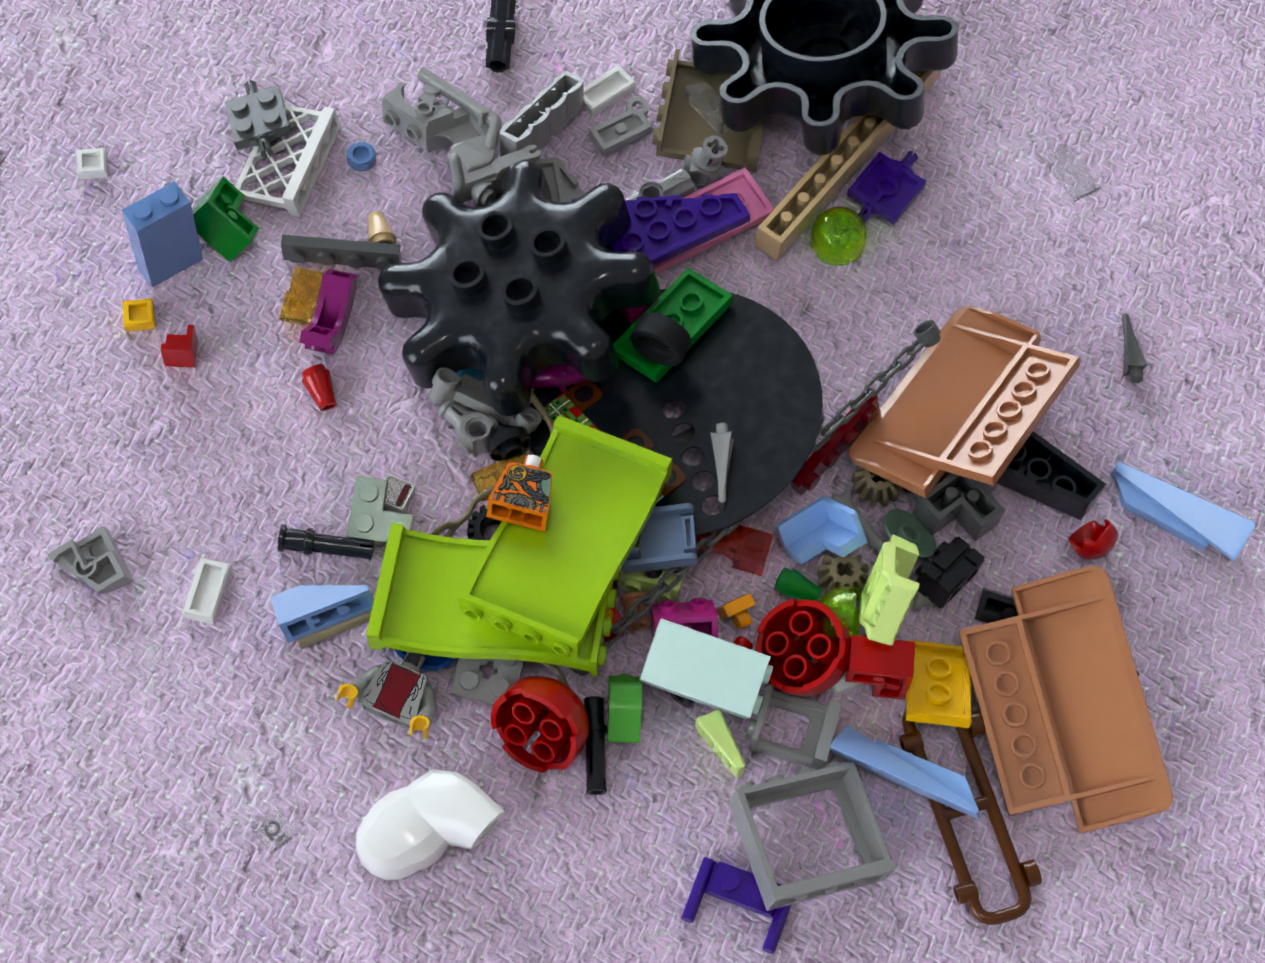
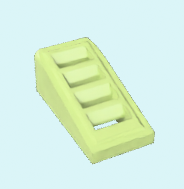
M718 709L698 717L695 724L697 732L736 778L742 777L745 763L722 712Z

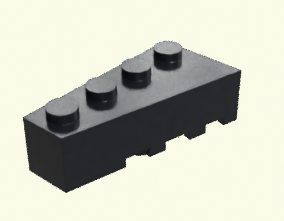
M1034 431L996 482L1079 520L1096 503L1106 486V483Z

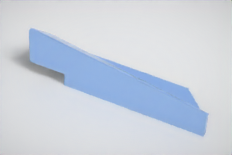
M1117 462L1111 473V478L1115 479L1120 492L1119 500L1123 508L1202 551L1205 550L1209 543L1226 557L1235 561L1256 526L1254 521L1124 463Z
M846 726L830 745L834 756L848 762L854 761L855 765L864 768L866 772L978 820L981 816L966 777L878 739L874 742L850 726Z

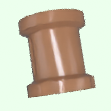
M630 592L620 597V604L624 606L625 615L633 603L641 596L647 595L645 592ZM642 601L633 611L638 615L646 608V605ZM646 613L640 620L633 622L626 630L641 631L647 629L652 625L651 619L647 617Z

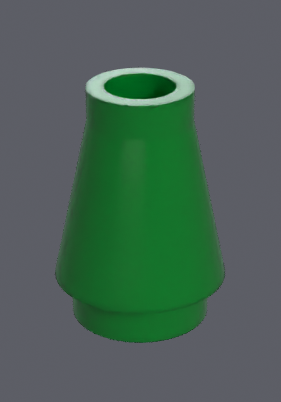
M784 567L774 586V590L779 591L780 596L796 600L818 601L822 592V588L816 586L793 567L791 570Z

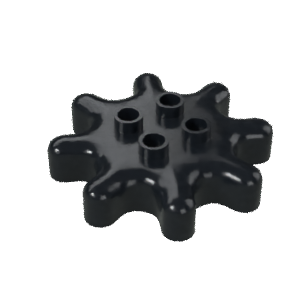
M729 0L730 8L736 17L726 20L702 21L691 29L690 38L693 63L698 71L707 75L731 76L720 87L722 119L728 129L735 132H745L767 118L778 116L792 118L799 121L802 125L803 142L806 149L812 154L822 156L830 154L837 149L841 138V126L847 120L857 116H878L899 129H911L917 126L924 114V84L914 73L941 71L948 69L955 63L958 55V25L955 20L948 16L915 14L921 8L923 0Z
M527 159L517 161L509 168L503 194L496 201L478 208L467 207L446 192H438L429 196L423 202L422 217L432 239L436 243L435 248L422 260L388 265L381 271L378 277V288L393 315L402 318H427L425 324L407 339L402 349V359L415 384L421 388H432V379L436 371L443 367L449 368L455 373L466 368L482 370L483 386L495 411L504 416H513L524 411L530 401L534 378L539 372L550 366L558 364L569 365L576 369L584 378L594 382L605 381L612 377L617 371L619 363L611 337L601 327L603 321L610 313L617 309L643 307L651 304L660 292L655 269L648 256L636 251L616 252L608 250L611 244L627 231L631 223L624 195L618 186L611 183H600L575 201L567 203L552 201L551 191L543 169L534 160Z

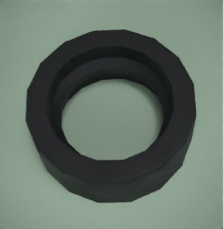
M645 313L640 316L630 335L633 347L641 355L664 366L680 364L691 344L690 335L682 325L658 313Z

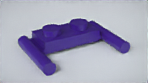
M704 857L681 919L688 923L694 922L703 895L706 893L765 917L772 918L762 950L775 954L791 905L766 911L753 873L721 861L717 863L713 859Z

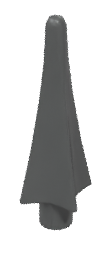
M1123 313V376L1130 375L1132 383H1140L1143 381V369L1148 364L1136 340L1129 315Z

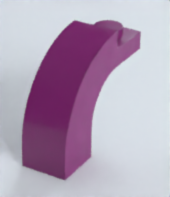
M333 269L323 273L319 299L313 319L301 331L299 343L305 344V349L332 355L336 353L350 318L358 275Z

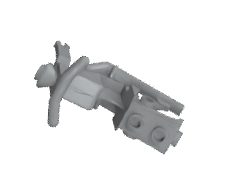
M424 67L418 72V80L425 85L423 88L424 93L418 97L416 109L405 101L403 83H400L382 98L383 122L426 150L428 149V153L453 144L450 147L449 156L453 178V197L461 204L471 199L476 208L491 204L496 197L494 191L500 194L504 192L507 176L502 177L503 172L508 171L517 161L525 159L537 161L540 159L541 151H537L538 146L528 145L523 149L498 158L500 152L499 133L502 128L500 116ZM441 94L461 108L454 110L445 103L440 104L436 97Z

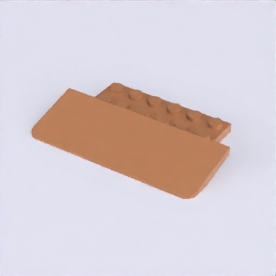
M973 306L959 308L940 330V341L934 346L926 348L879 409L876 417L849 449V457L854 464L924 498L929 495L945 472L994 486L1079 368V357L1038 346L1041 342L1040 332L998 313Z
M1088 566L1011 588V593L1018 616L959 630L960 641L983 719L1008 816L1071 802L1079 834L1162 813L1171 806L1173 792L1110 579L1104 569L1098 566Z

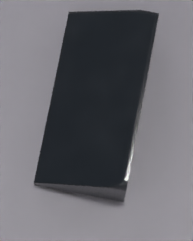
M985 587L982 588L974 619L991 623L1018 616L1011 595Z

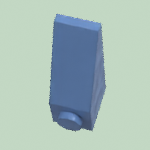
M299 585L271 596V601L278 624L288 643L371 611L374 598L368 585Z

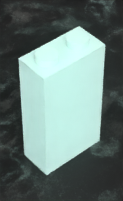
M661 618L638 682L732 715L749 719L752 713L758 714L763 700V696L758 695L762 683L768 684L773 666L768 664L771 656Z

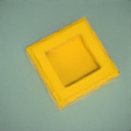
M153 298L122 301L126 332L156 329Z

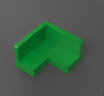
M223 176L202 196L192 212L197 234L226 260L232 261L252 242L259 228L237 209L245 195Z

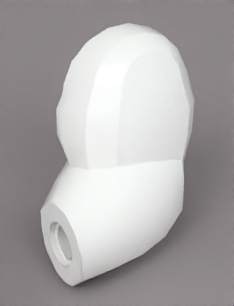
M431 769L410 785L389 792L373 805L357 832L356 853L361 864L372 875L385 880H401L415 874L417 871L427 869L437 862L449 845L470 849L475 848L496 828L504 817L505 811L474 782L461 774Z

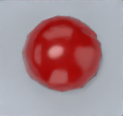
M1092 520L1071 534L1068 542L1077 555L1086 560L1102 558L1112 551L1118 539V531L1109 520H1104L1105 526Z

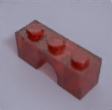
M739 525L732 533L720 539L713 546L711 552L730 558L733 562L732 568L762 576L774 534ZM711 533L696 536V544L701 539L707 538ZM702 545L699 549H697L696 554L698 555V557L702 555L708 548H705Z

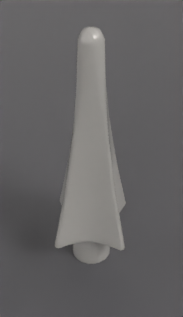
M727 423L716 424V433H710L716 464L720 503H725L727 478L734 439L731 438L732 431L728 432Z

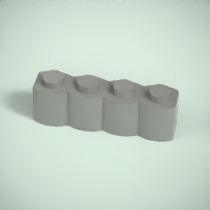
M568 71L556 76L550 87L540 91L536 95L534 102L525 105L518 112L517 118L508 121L502 126L499 133L500 156L518 151L528 145H536L538 150L546 146L552 135L564 129L567 120L576 117L583 110L584 79Z

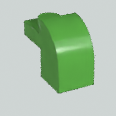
M629 674L609 676L607 742L640 743L642 682H638L640 677Z

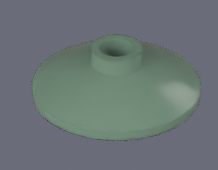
M900 509L891 510L885 515L883 524L890 539L894 534L916 544L919 551L917 559H928L934 554L936 550L935 538L916 516Z

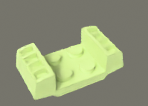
M894 534L890 542L883 543L862 590L859 623L865 627L869 640L891 646L919 589V583L908 579L919 556L916 544Z

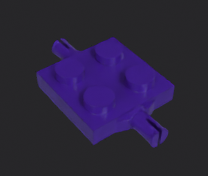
M908 151L902 161H898L878 152L847 192L848 197L863 206L861 211L855 216L858 223L861 220L860 224L864 225L870 216L875 214L895 225L926 185V180L916 175L910 168L918 159L916 153L913 154V151Z

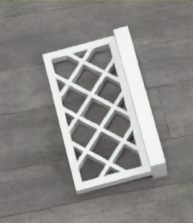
M285 105L287 115L292 117L289 120L290 127L297 126L300 133L288 139L281 136L282 141L271 146L273 154L286 148L290 155L275 162L272 156L269 157L267 153L271 164L256 171L255 165L264 157L261 156L259 146L253 147L235 185L245 195L243 200L287 209L289 215L300 217L341 127L335 108L324 106L321 112ZM309 119L317 120L315 126L303 130L300 125ZM305 140V148L293 153L289 146ZM294 162L296 165L295 170L282 176L279 169ZM276 171L279 178L264 185L261 177ZM258 180L261 187L251 192L244 191L247 184ZM284 185L285 191L282 198L269 195V191Z

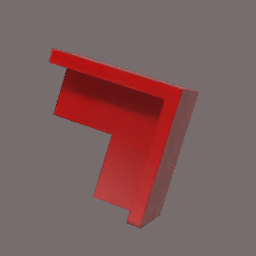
M852 635L845 682L873 685L872 696L903 700L913 680L915 642L895 640L891 646L869 640L867 636Z

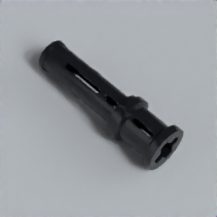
M281 524L277 551L283 552L284 549L303 552L306 556L312 555L313 552L372 560L374 540L369 541L317 534L313 528L300 530L287 528L286 524Z

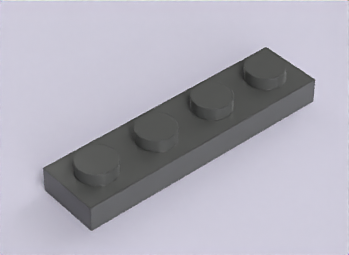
M282 234L281 249L283 260H289L294 263L315 262L326 266L338 264L348 265L352 268L372 267L383 270L388 265L401 263V251L398 244Z

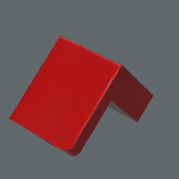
M188 325L187 335L167 334L166 344H161V354L165 366L195 368L198 338L194 325Z

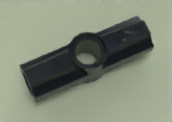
M491 0L490 18H487L486 43H488L486 48V68L491 69L493 72L503 73V71L510 69L511 48L515 41L516 20L514 19L516 0Z

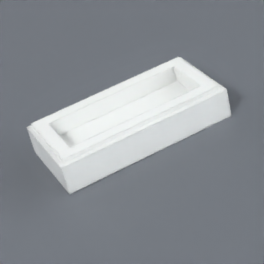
M618 65L584 87V108L593 117L635 90L636 82Z
M200 557L182 612L183 618L214 625L232 570L231 564Z

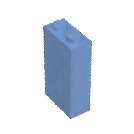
M175 181L122 209L136 265L151 287L203 260L191 203Z

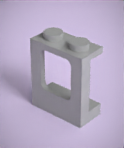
M768 683L766 692L759 690L758 695L763 696L758 719H751L746 737L751 738L749 750L805 767H811L815 770L823 769L828 758L843 703L830 700L828 706L773 690L774 686ZM769 707H776L809 719V726L802 748L795 749L761 737L760 732Z

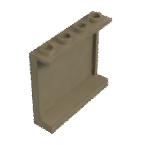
M676 49L674 60L668 59L666 76H670L669 82H664L661 98L666 99L665 105L659 104L657 121L661 122L660 128L655 127L652 144L657 145L656 156L684 160L686 154L691 155L694 148L702 147L706 138L715 135L723 138L728 146V151L725 157L722 158L721 165L725 166V168L737 170L746 168L747 171L756 173L765 120L745 132H735L728 129L722 119L720 87L731 76L702 74L696 69L693 62L679 60L680 49Z

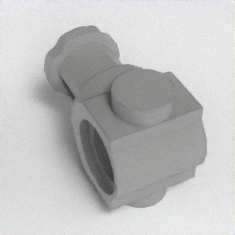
M712 135L704 140L702 147L694 148L691 155L686 154L682 169L686 170L691 176L694 186L706 187L722 179L725 166L721 164L722 158L725 157L728 151L727 144L723 138Z
M446 400L438 411V416L442 420L446 419L455 427L454 433L460 438L457 441V445L466 455L472 454L476 457L478 454L487 452V443L494 434V430L500 426L494 417L489 414L485 416L482 412H469L461 403L455 400ZM476 433H484L481 437H473Z

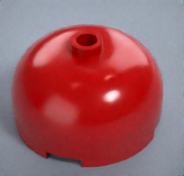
M792 599L785 601L773 608L764 617L757 629L759 634L756 642V652L771 656L768 664L773 666V670L768 683L787 694L800 697L821 694L838 683L847 670L851 641L849 631L843 620L833 610L816 600L796 601Z
M529 676L514 682L496 700L491 710L492 729H497L505 743L502 746L504 751L519 764L537 772L545 773L548 769H566L582 751L588 738L589 719L583 702L570 687L554 678ZM538 731L541 735L532 744V752L534 754L532 755L522 746Z

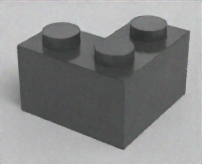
M951 474L938 483L926 498L922 496L918 498L913 514L932 535L956 519L972 539L976 541L999 524L1005 509L981 482Z

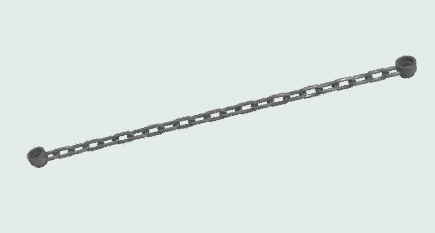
M927 320L919 324L913 331L917 340L910 346L903 348L894 357L892 364L883 372L877 373L867 382L860 394L854 399L847 401L826 426L819 428L818 435L821 433L822 436L826 437L818 445L814 444L811 453L818 451L827 443L831 434L841 425L848 423L869 398L875 397L885 388L888 380L898 371L905 369L915 359L916 353L924 346L932 347L940 341V330L934 320ZM905 353L911 355L903 364L901 361H898ZM877 379L883 382L875 391L873 388H869ZM850 406L854 411L845 418L841 413ZM742 521L733 524L729 529L726 527L714 531L707 538L701 539L696 544L697 549L702 545L708 549L699 557L697 555L698 563L713 550V546L720 539L732 533ZM685 566L683 569H681L682 567L669 569L659 579L658 585L647 595L641 596L629 607L624 617L616 624H612L611 631L617 635L608 644L603 641V646H606L608 650L622 636V632L633 622L640 620L663 593L669 592L682 580L683 574L692 566ZM672 573L678 576L669 586L664 582ZM643 601V604L647 605V607L637 615L633 610ZM629 618V620L622 627H620ZM571 668V670L574 673L579 674L580 676H584L590 673L588 671Z

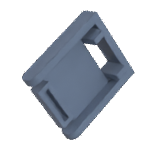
M691 503L654 507L639 536L640 552L638 548L632 549L621 567L623 574L692 566L698 563L694 509Z

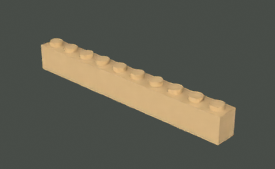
M941 71L914 73L923 81L924 94L938 80ZM857 116L841 134L837 149L830 154L822 155L757 229L754 246L778 261L893 131L895 126H892L878 116Z

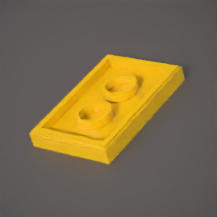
M908 639V641L915 642L913 680L906 693V721L970 728L972 722L971 677L962 646Z

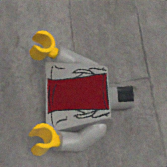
M407 652L401 665L391 660H386L383 665L372 667L350 684L341 685L336 696V701H339L342 697L348 698L346 705L348 709L353 708L356 699L359 698L357 703L360 709L408 729L410 736L413 735V732L416 733L417 730H422L423 739L428 738L429 726L437 712L435 691L430 686L428 677L419 673L425 657L417 653Z

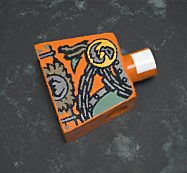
M527 455L523 464L516 462L507 464L489 496L486 517L545 532L549 512L552 473L542 469L543 460L540 457Z

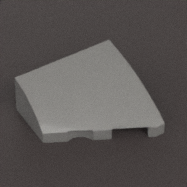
M104 526L78 542L70 540L47 554L50 560L68 570L69 573L81 579L99 593L119 589L134 581L113 537Z

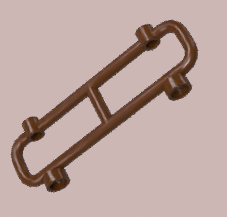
M976 710L971 712L972 722L970 728H955L981 795L980 798L974 800L979 811L986 809L1016 888L1018 894L1016 905L994 912H988L983 909L979 901L978 889L975 882L971 879L950 821L967 814L950 807H945V805L929 799L959 881L958 885L953 886L958 904L966 903L972 916L980 923L997 925L1025 915L1030 908L1032 900L1030 887L1042 884L1039 867L1034 859L1020 863L973 739L985 734L983 719L979 711ZM905 711L902 718L905 734L899 736L901 749L908 753L912 752L913 755L928 761L922 736L916 729L915 722L906 721Z

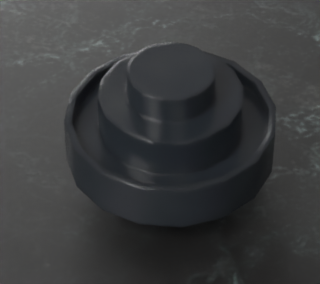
M504 424L494 430V434L487 443L486 448L492 460L513 461L524 454L531 443V437L524 427Z

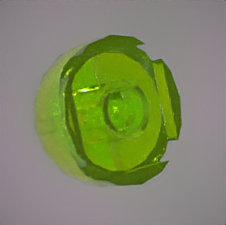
M837 206L829 208L817 216L810 231L811 249L813 247L818 253L817 257L821 261L830 265L844 266L849 264V261L856 258L859 259L866 248L867 226L863 218L856 211L847 207Z
M836 587L827 591L821 598L820 603L833 610L842 619L849 631L850 638L852 635H859L860 610H858V606H855V603L860 601L859 587ZM819 613L818 619L822 624L823 634L839 643V638L832 621L826 614Z

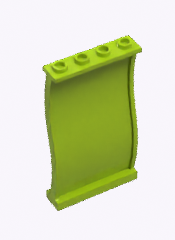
M558 415L553 424L550 438L540 456L543 460L542 469L552 473L549 512L545 532L502 521L482 554L465 591H461L459 602L461 611L472 620H484L491 623L499 631L505 633L511 631L522 636L524 640L531 644L537 645L540 643L550 647L558 655L564 657L570 655L578 659L584 639L608 590L635 546L664 485L668 483L672 475V458Z
M391 523L366 633L370 649L383 651V647L410 653L449 658L540 662L588 671L591 673V676L598 677L599 665L605 666L607 658V647L603 646L604 636L610 637L612 618H608L609 608H615L617 590L612 589L613 583L584 639L578 659L570 655L564 657L556 654L550 647L543 644H531L516 633L499 631L489 622L481 619L479 621L472 620L461 611L459 595L461 591H465L490 540L459 539L432 535L406 529L404 524ZM621 569L617 574L615 580L620 579Z

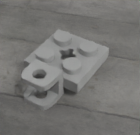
M459 658L450 695L494 705L496 700L511 684L520 680L525 661ZM488 663H492L494 669L498 670L497 675L492 674L490 679L484 678V672L480 671L481 667L487 666Z

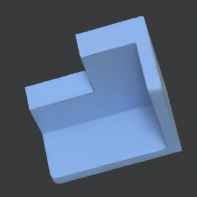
M825 495L775 526L786 556L800 564H804L826 549L841 557H845L868 542L857 512Z

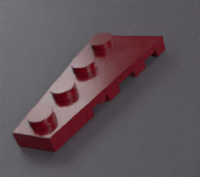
M877 395L869 398L848 423L841 425L834 431L828 442L808 458L800 472L791 482L793 490L802 496L807 490L811 491L818 484L820 476L837 462L839 457L878 414L879 402ZM851 409V410L847 413V415L845 416V418H846L850 413H852V412L854 411V409Z

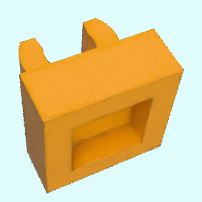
M751 593L717 607L716 611L720 620L731 616L735 628L739 629L752 623L746 609L755 605Z

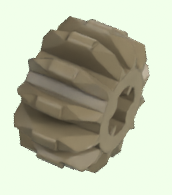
M857 465V472L853 473L851 481L854 483L852 488L853 494H861L859 497L860 503L869 500L871 508L875 507L877 502L885 508L888 506L889 501L895 502L898 499V492L902 491L903 487Z
M832 553V557L824 556L822 560L823 565L818 567L817 574L821 577L818 581L819 587H827L825 591L826 597L834 593L837 595V602L841 601L843 596H846L851 602L854 600L855 594L861 595L869 577L866 574L869 570L868 564L860 563L862 560L861 554L856 555L854 558L850 556L851 553L845 557Z

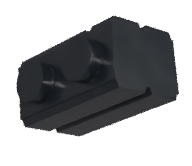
M959 536L955 537L949 544L943 541L933 554L935 558L932 561L925 559L915 572L919 575L916 580L919 583L918 591L925 597L928 596L929 600L939 608L946 606L978 573L985 561L982 554L974 548L971 549L970 545Z

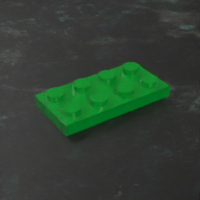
M687 268L643 314H662L682 325L690 335V349L734 303L733 295L692 269ZM638 318L613 346L620 360L657 383L673 366H664L648 360L633 347L630 335L639 320Z

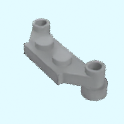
M443 367L436 371L432 379L433 386L428 396L434 403L443 404L445 400H455L468 408L482 412L485 415L489 414L504 424L524 427L529 435L531 432L536 431L542 420L541 414L529 406L524 411L513 416H504L497 413L484 389L483 382L466 374L458 377L453 370Z

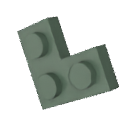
M356 476L346 535L348 538L387 543L391 523L404 524L406 529L412 530L413 515L384 511L388 480Z

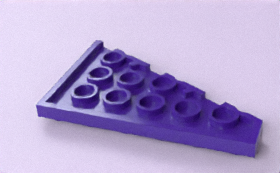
M737 193L719 196L702 194V198H681V195L657 196L654 198L643 196L637 197V200H625L631 219L630 226L623 235L611 244L608 250L616 252H642L649 257L653 266L750 222V214Z

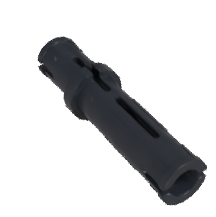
M591 696L584 698V706L589 719V734L586 741V793L589 795H603L607 793L605 735L608 733L607 725L604 724V698Z

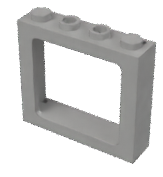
M834 761L825 765L823 769L815 771L811 767L797 771L794 776L785 778L782 774L768 778L765 780V783L756 785L752 781L737 786L735 792L728 800L766 911L884 881L895 870L854 761L844 764L841 761ZM824 790H833L837 795L862 865L777 886L754 822L751 808Z

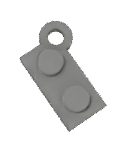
M632 97L627 102L626 112L589 129L590 138L603 156L652 133V125L645 117L649 109L647 100L642 97ZM639 104L642 106V109L634 110L632 106Z

